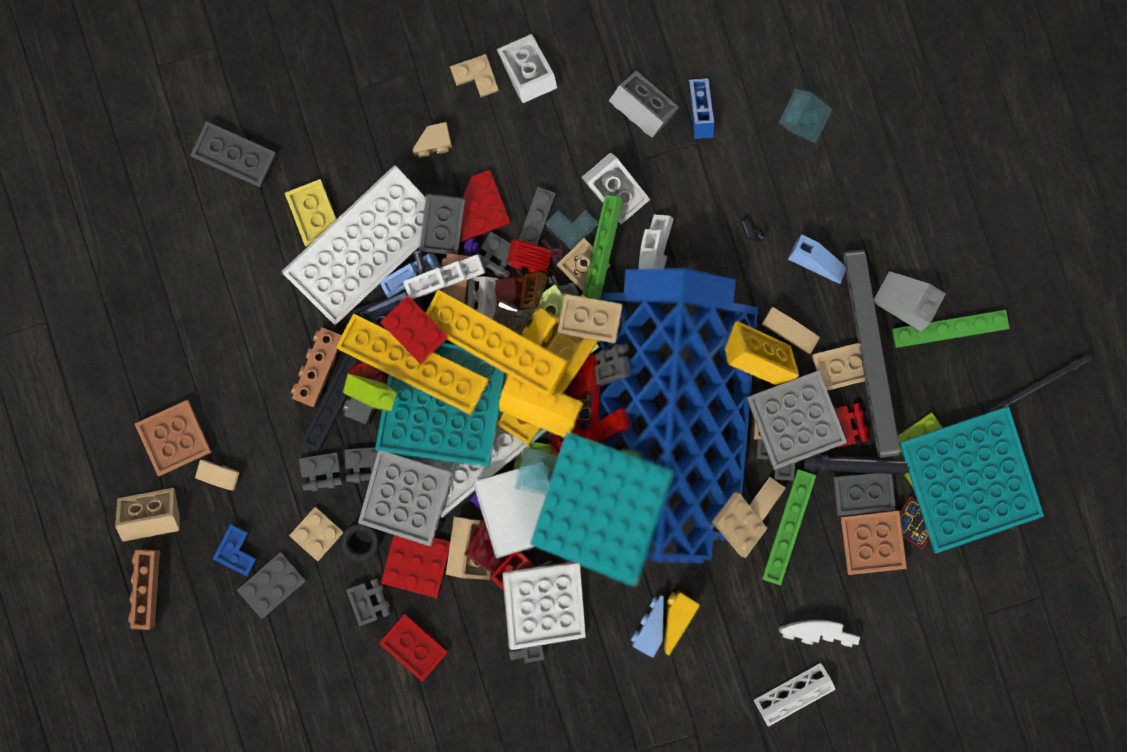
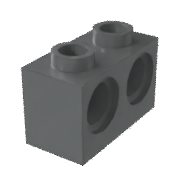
M351 397V400L347 399L343 408L345 416L370 425L377 409Z

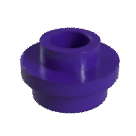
M476 238L467 239L464 245V253L470 257L475 256L479 252V243Z

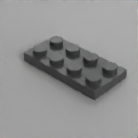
M206 121L190 156L261 188L276 153Z

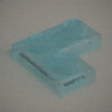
M559 210L545 223L570 250L583 238H586L599 224L586 210L573 223Z

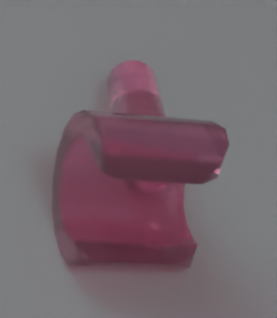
M545 239L541 241L547 249L552 250L551 258L554 263H558L557 256H561L563 259L562 251L559 248L554 249Z

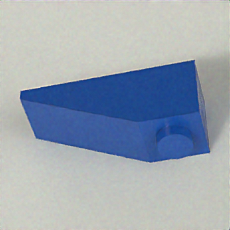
M708 78L689 80L694 139L713 138L714 118Z

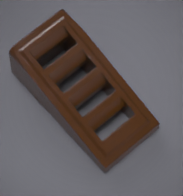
M542 272L525 274L520 310L538 308L548 278Z

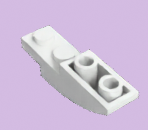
M654 215L650 230L645 229L640 250L639 269H664L667 259L664 251L673 223L671 216Z
M798 621L779 628V632L783 633L784 638L794 640V637L802 638L801 642L813 645V641L819 643L820 635L823 636V640L833 642L834 639L841 640L842 645L852 647L853 644L858 645L860 637L857 635L842 632L843 625L832 621Z

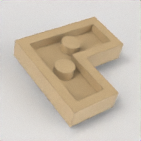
M486 54L450 66L457 86L475 80L480 97L498 92V87Z

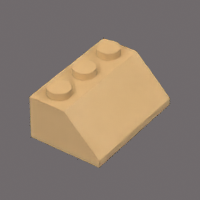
M174 488L117 498L115 527L122 542L179 531L180 515Z
M454 517L446 575L490 580V571L464 555L479 522L484 520Z

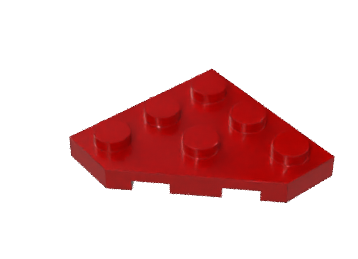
M490 170L472 176L463 196L465 204L459 244L467 239L478 237L511 224Z

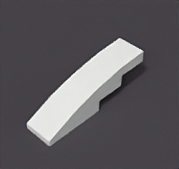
M477 254L465 260L457 261L403 281L408 296L415 299L486 272L480 256Z

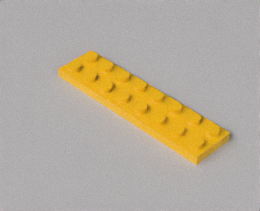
M437 290L426 312L446 333L449 341L547 397H551L569 363L441 290Z
M557 331L546 350L569 363L554 389L555 392L564 394L599 340L560 334ZM503 413L497 422L498 426L528 446L541 429L506 413Z
M355 314L352 315L336 346L338 350L472 415L489 382L488 379L435 353L429 356L422 364H419L388 330Z

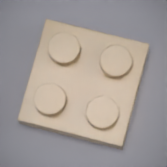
M315 507L289 536L314 559L319 561L344 532Z

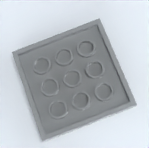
M820 371L747 397L774 470L847 443Z
M378 451L358 523L432 546L453 472L402 455Z

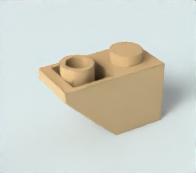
M446 122L426 127L413 148L415 156L418 155L420 158L430 155V152L435 151L437 153H445L449 151L448 148H452Z

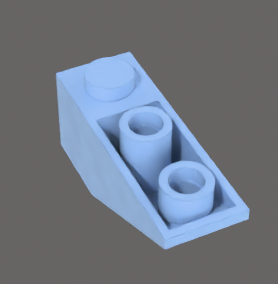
M802 234L795 242L788 260L839 284L846 271L845 265L820 243Z
M661 594L658 598L656 596L653 598L650 604L652 609L649 615L645 613L640 622L642 624L640 631L636 630L631 638L634 648L652 658L663 639V595Z

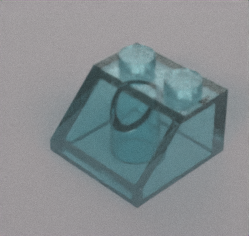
M795 89L779 124L788 131L813 143H817L832 108L812 92Z
M524 448L521 452L514 489L546 496L558 458L542 451Z

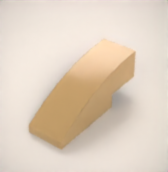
M773 307L761 324L811 354L820 338Z

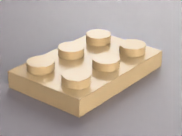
M565 294L558 333L616 343L623 305Z
M856 343L812 355L815 370L820 371L827 390L865 381L867 377H864L859 351L861 344Z
M736 492L733 493L713 520V524L737 553L744 558L748 556L767 530L765 524L741 494Z

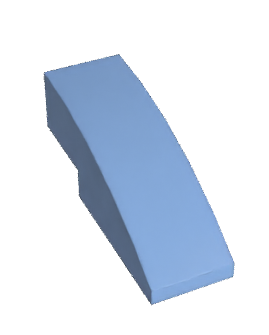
M434 253L423 257L426 272L442 268ZM416 261L389 275L380 283L388 298L406 290L403 281L419 276Z

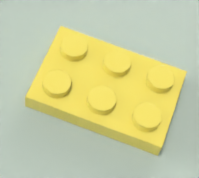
M319 179L285 193L303 242L308 247L336 221L323 183Z

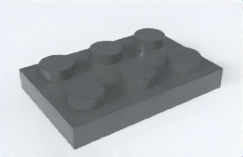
M426 193L419 251L458 254L465 198Z
M873 473L833 477L837 516L896 510L892 474Z
M280 552L237 591L258 616L263 619L298 589L306 579L286 556Z

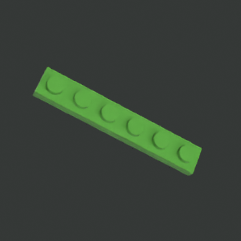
M605 195L583 290V295L589 299L600 300L619 214L622 208L623 198Z
M1003 310L931 322L922 332L913 326L892 329L894 346L898 348L1009 329L1007 312Z
M797 469L762 580L781 585L816 475Z

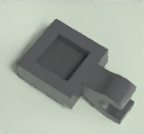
M542 645L509 651L511 660L524 658L525 663L544 660Z

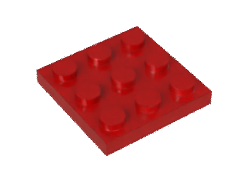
M394 535L381 584L437 598L451 541L434 537L432 546H427Z

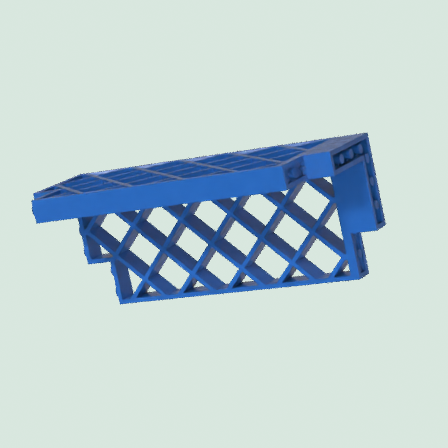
M687 269L626 270L624 293H601L600 301L623 305L620 318L622 328L617 334L616 343L598 341L600 348L591 353L590 356L600 353L605 348L612 349L617 344H627L630 340L638 351L629 361L631 377L612 382L609 386L607 384L599 386L598 421L601 420L602 415L606 411L610 415L621 409L616 399L625 388H627L633 398L631 404L626 408L631 428L605 441L602 445L612 448L622 436L629 447L628 451L643 453L642 460L674 471L651 540L656 552L648 551L645 560H649V557H652V561L664 562V558L667 562H677L678 559V562L690 563V559L691 562L703 563V559L711 560L713 540H718V536L719 540H727L720 531L712 530L715 526L713 520L734 492L742 496L750 408L747 397L751 396L752 374L729 365L725 348L735 322L738 321L756 329L758 307L734 303L736 279ZM624 303H642L632 316ZM660 303H678L668 316L660 307ZM684 304L697 306V309L689 316ZM716 310L728 312L723 321H721ZM651 316L658 328L646 340L640 328ZM704 323L711 335L705 343H703L698 333V330ZM667 340L674 354L662 365L655 353ZM685 345H687L693 356L687 365L684 364L679 354ZM717 350L724 360L718 370L712 360V356ZM647 365L654 377L642 388L636 379V375ZM699 372L702 373L706 381V385L700 392L693 381ZM731 376L734 380V392L732 395H730L725 386ZM663 390L669 400V404L658 414L651 401ZM681 394L684 395L688 403V407L682 414H680L675 404V401ZM715 398L720 410L712 417L707 406ZM642 413L649 427L638 437L631 424ZM697 420L702 432L694 440L689 428ZM595 423L584 424V429ZM728 424L730 427V438L726 443L721 432ZM658 439L665 453L654 463L647 449ZM679 443L684 455L676 463L671 451ZM711 446L716 457L708 466L703 454ZM693 469L698 480L690 489L685 477ZM724 472L726 475V485L721 490L717 480ZM675 492L680 503L671 512L666 501ZM707 495L712 505L704 514L699 503ZM689 517L694 528L685 537L680 527ZM671 541L676 553H662V550Z

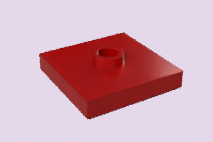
M591 355L586 359L568 386L566 396L577 400L595 392V366L598 365L595 355Z

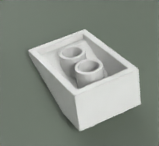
M532 34L497 49L522 103L557 88L554 73Z
M609 153L581 177L602 203L604 202L605 195L623 198L618 219L620 224L625 222L650 200L612 153Z

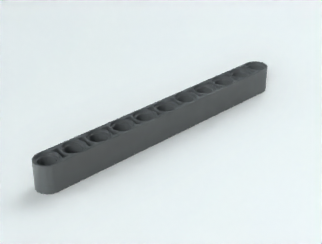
M864 249L847 251L843 253L857 339L858 343L861 344L859 351L864 377H867L865 378V385L879 458L897 456L900 454L866 255Z

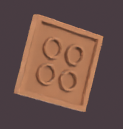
M189 400L135 423L158 476L212 453Z
M899 511L841 517L848 575L907 569Z

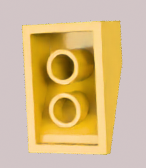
M679 590L676 593L672 592L667 600L664 651L667 655H670L700 606L698 602Z

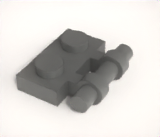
M490 232L481 247L487 254L484 257L478 253L483 267L491 269L499 277L502 276L508 279L511 272L505 268L507 264L509 266L512 264L506 262L511 243ZM494 256L502 262L500 265H497L490 261V259Z
M501 300L493 320L509 329L512 322L517 324L515 332L521 335L524 328L529 324L528 319L531 314L524 311L522 316L519 317L516 315L519 308Z
M617 344L612 349H602L600 353L595 355L596 360L600 361V364L595 366L597 385H605L631 377L629 358L622 357L624 352L629 350L627 344Z
M376 447L345 450L346 469H354V474L346 475L347 482H354L356 484L361 483V481H370L378 453L375 450ZM371 467V473L360 474V468Z
M338 453L299 459L302 478H310V482L303 483L304 491L311 490L313 492L318 491L319 488L328 487L331 489L342 485L341 477L334 478L333 473L341 472ZM316 475H327V480L317 481Z
M378 578L370 581L372 589L367 590L366 584L363 583L346 590L359 626L378 620L377 611L381 610L383 617L390 615L388 608L390 605L385 600L382 592L384 589L379 584ZM370 595H376L378 605L373 606Z

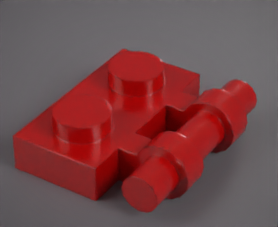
M860 403L852 405L854 411L852 413H848L847 406L834 409L847 442L836 448L855 444V435L860 436L861 442L868 441V428L864 424L863 416L865 415L864 411L861 410ZM850 419H856L858 429L852 430Z

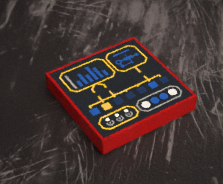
M596 384L594 393L577 399V401L584 403L577 420L578 424L598 422L600 385Z
M909 496L899 511L902 537L923 549L930 538L918 501Z

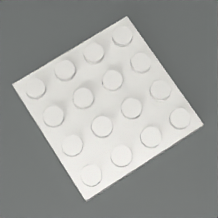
M568 562L503 573L508 639L511 650L586 638L580 564Z

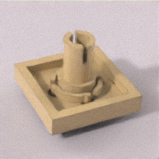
M584 238L557 264L582 292L590 266L591 257L589 256L592 255L593 247Z

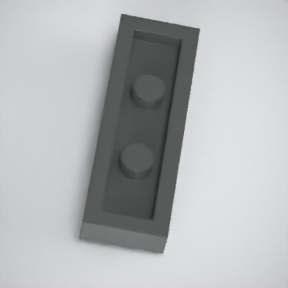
M537 187L519 240L538 245L556 193Z

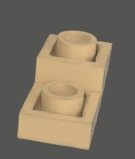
M200 460L195 478L221 488L235 490L239 472L226 466L216 465L207 460Z
M769 477L749 505L761 521L764 520L785 490L784 486Z

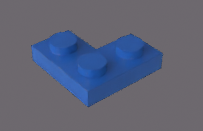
M231 524L213 559L248 576L257 560L240 550L248 532Z

